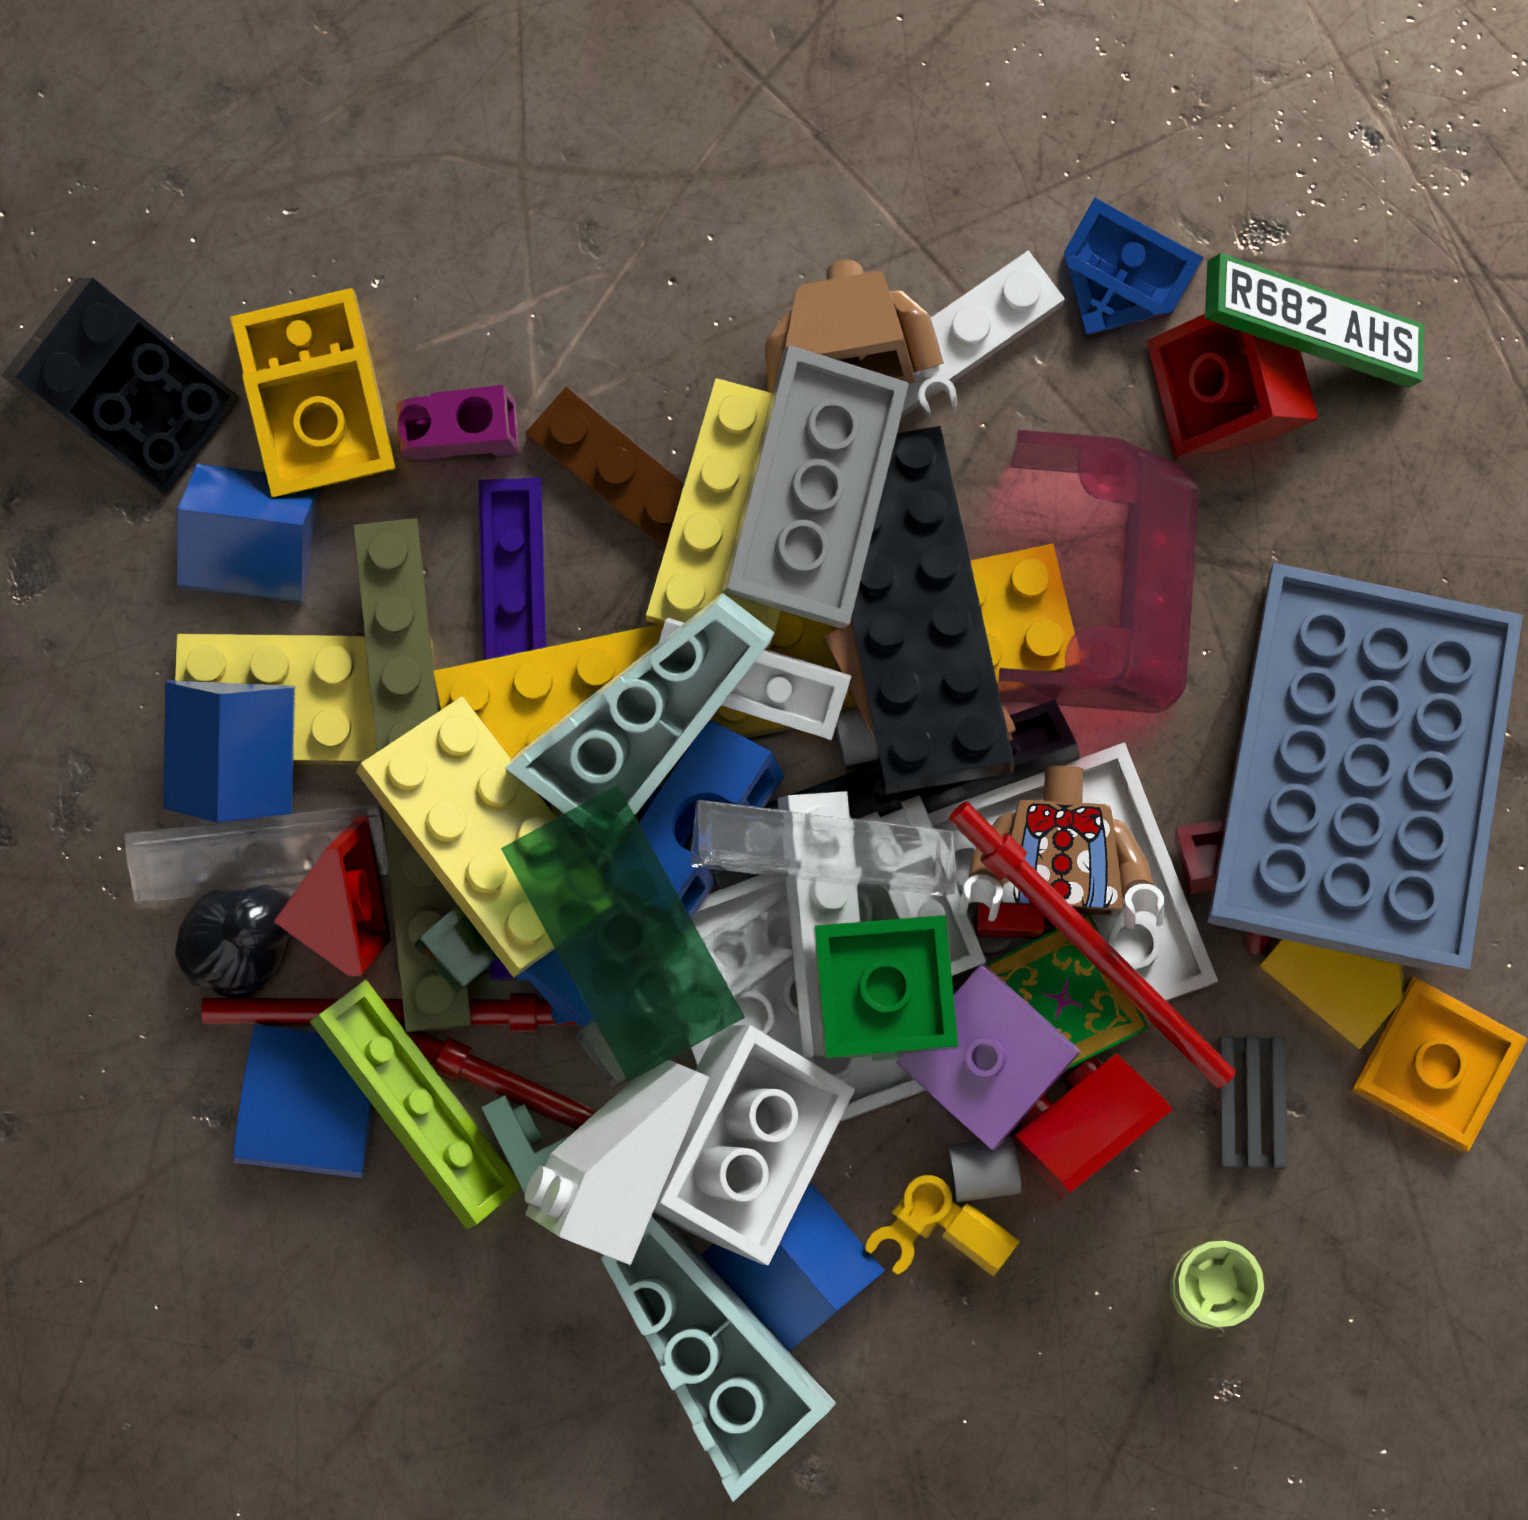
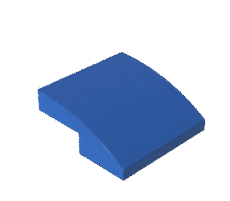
M254 1024L238 1112L233 1152L234 1163L363 1178L373 1125V1105L318 1032Z

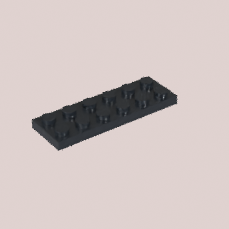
M941 426L899 432L896 435L851 617L856 651L885 794L1014 773V757Z

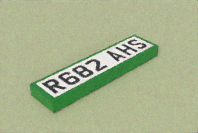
M1219 253L1207 261L1205 319L1407 388L1423 381L1424 324L1223 253Z

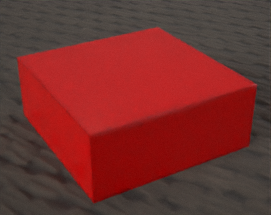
M979 903L975 912L976 937L1037 939L1044 932V915L1033 904L1000 903L995 921H988L990 909L987 905Z

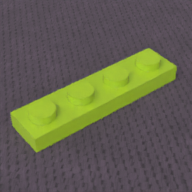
M367 980L354 987L310 1021L466 1229L477 1225L521 1188L516 1177Z

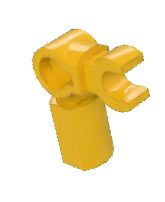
M923 1175L915 1178L908 1184L904 1196L892 1210V1213L898 1218L891 1226L881 1227L874 1231L867 1240L865 1250L872 1254L883 1240L893 1239L897 1241L901 1246L902 1255L900 1260L895 1263L892 1271L898 1275L908 1269L913 1262L915 1255L914 1242L918 1236L922 1235L927 1239L936 1226L940 1224L946 1229L942 1235L943 1239L994 1277L1020 1240L969 1201L963 1208L953 1201L954 1196L951 1187L944 1179L936 1175Z

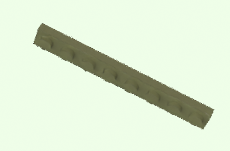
M417 518L353 525L377 752L438 712ZM383 808L406 1033L471 1026L459 906Z

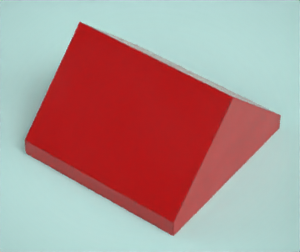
M368 817L355 818L324 850L274 921V923L349 977L363 975L391 940Z

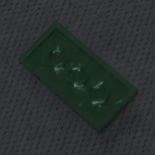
M618 785L501 848L628 1082L745 1018Z

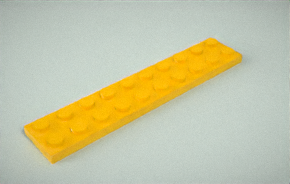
M1054 544L970 560L998 686L1079 670L1082 662ZM782 611L771 650L839 672L823 640V635L838 629V627ZM658 624L434 670L441 710L463 696L512 760L518 752L659 643L664 626ZM847 690L841 710L856 707L849 690ZM722 705L710 719L745 738L794 729Z

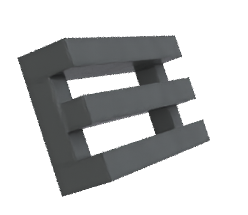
M1285 1037L1218 1038V1053L1233 1068L1234 1052H1245L1247 1154H1235L1233 1077L1228 1084L1218 1089L1219 1168L1284 1169L1287 1167ZM1260 1052H1269L1271 1155H1261Z

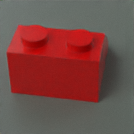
M1205 314L1147 340L1175 458L1183 459L1268 441L1318 420L1301 351L1205 319Z
M1117 1053L1104 1064L1095 1056L1074 1070L1065 1078L1073 1089L1054 1104L1044 1095L1021 1120L1019 1125L1023 1129L1013 1137L1017 1148L1059 1200L1071 1193L1173 1110L1168 1102Z

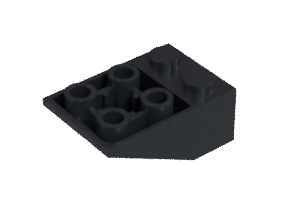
M93 277L77 278L1 375L54 418L162 495H165L240 397Z

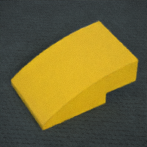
M353 288L230 317L244 373L242 377L272 498L396 469L357 295Z

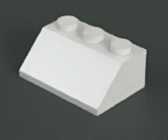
M718 1025L695 1070L708 1076L709 1079L653 1213L688 1233L762 1265H769L855 1088L751 1025Z

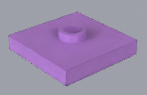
M981 964L954 994L958 1047L949 1050L903 1053L896 1063L991 1150H996L1082 1051L985 964Z

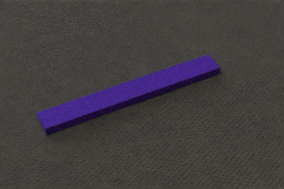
M542 479L478 480L483 660L546 648ZM539 795L551 810V803ZM490 947L491 980L518 981L516 977L510 974Z

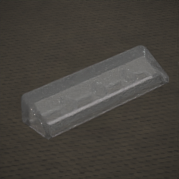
M703 800L696 801L690 866L938 896L955 894L956 867L953 831Z
M366 805L125 833V850L134 900L136 903L203 896L214 890L239 891L240 889L246 890L266 884L272 887L301 884L324 850L355 818L368 817L379 875L389 874L383 809L380 805Z

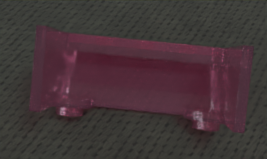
M1018 430L1011 456V468L1079 473V479L1083 488L1096 500L1106 503L1128 504L1120 627L1093 625L1078 631L1067 646L1064 673L1000 668L996 680L1001 701L1042 704L1056 700L1059 706L1143 713H1160L1170 709L1182 696L1187 683L1199 506V486L1194 475L1184 466L1123 439Z

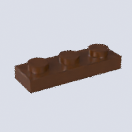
M565 387L525 432L527 440L656 547L665 552L684 483L569 388Z

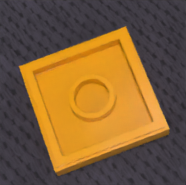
M1412 976L1403 990L1404 998L1391 1012L1350 1091L1457 1150L1467 1153L1528 1038Z

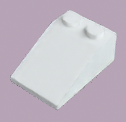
M658 1056L550 1153L545 1167L539 1166L534 1171L525 1193V1202L529 1204L525 1215L558 1237L631 1265L709 1077L662 1056Z

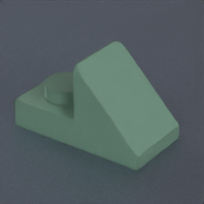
M504 1095L481 1108L525 1194L534 1171L539 1166L545 1167L550 1153L569 1136L535 1152L532 1143L542 1139L526 1105L523 1104L513 1109L510 1101Z

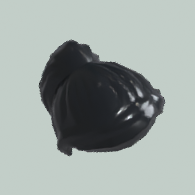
M266 884L246 890L240 889L239 891L214 890L203 895L184 918L179 928L174 952L180 969L187 980L194 986L208 987L219 995L236 998L250 995L273 979L279 971V963L284 955L287 939L290 936V933L274 923V921L297 888L272 887Z

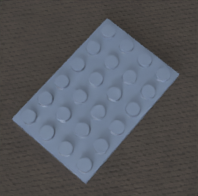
M1273 563L1268 576L1207 923L1465 978L1470 971L1523 615Z

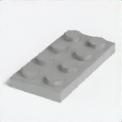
M788 345L783 350L721 593L841 629L850 625L909 382Z

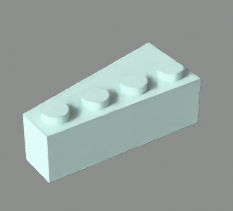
M722 593L518 752L505 769L610 848L765 650L774 632Z
M652 1213L631 1265L606 1255L601 1260L641 1334L645 1335L661 1365L660 1369L670 1388L677 1394L693 1424L692 1428L704 1450L708 1451L722 1477L721 1481L732 1502H734L833 1408L836 1402L670 1222Z

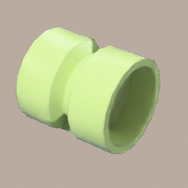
M1225 1240L1207 1242L1185 1252L1173 1266L1169 1279L1170 1299L1178 1314L1192 1325L1205 1329L1235 1326L1248 1319L1260 1305L1264 1292L1263 1271L1255 1256L1243 1246Z

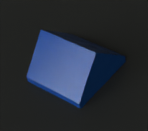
M196 464L177 507L178 587L303 603L321 487L272 498L266 472Z
M167 680L165 682L163 809L216 823L291 814L293 812L296 686Z
M809 1182L769 1265H762L716 1244H713L702 1254L715 1272L789 1352L885 1272L811 1182Z

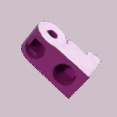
M504 385L431 393L430 396L408 398L396 404L399 456L411 460H437L450 456L492 453L495 457L520 455L516 401Z

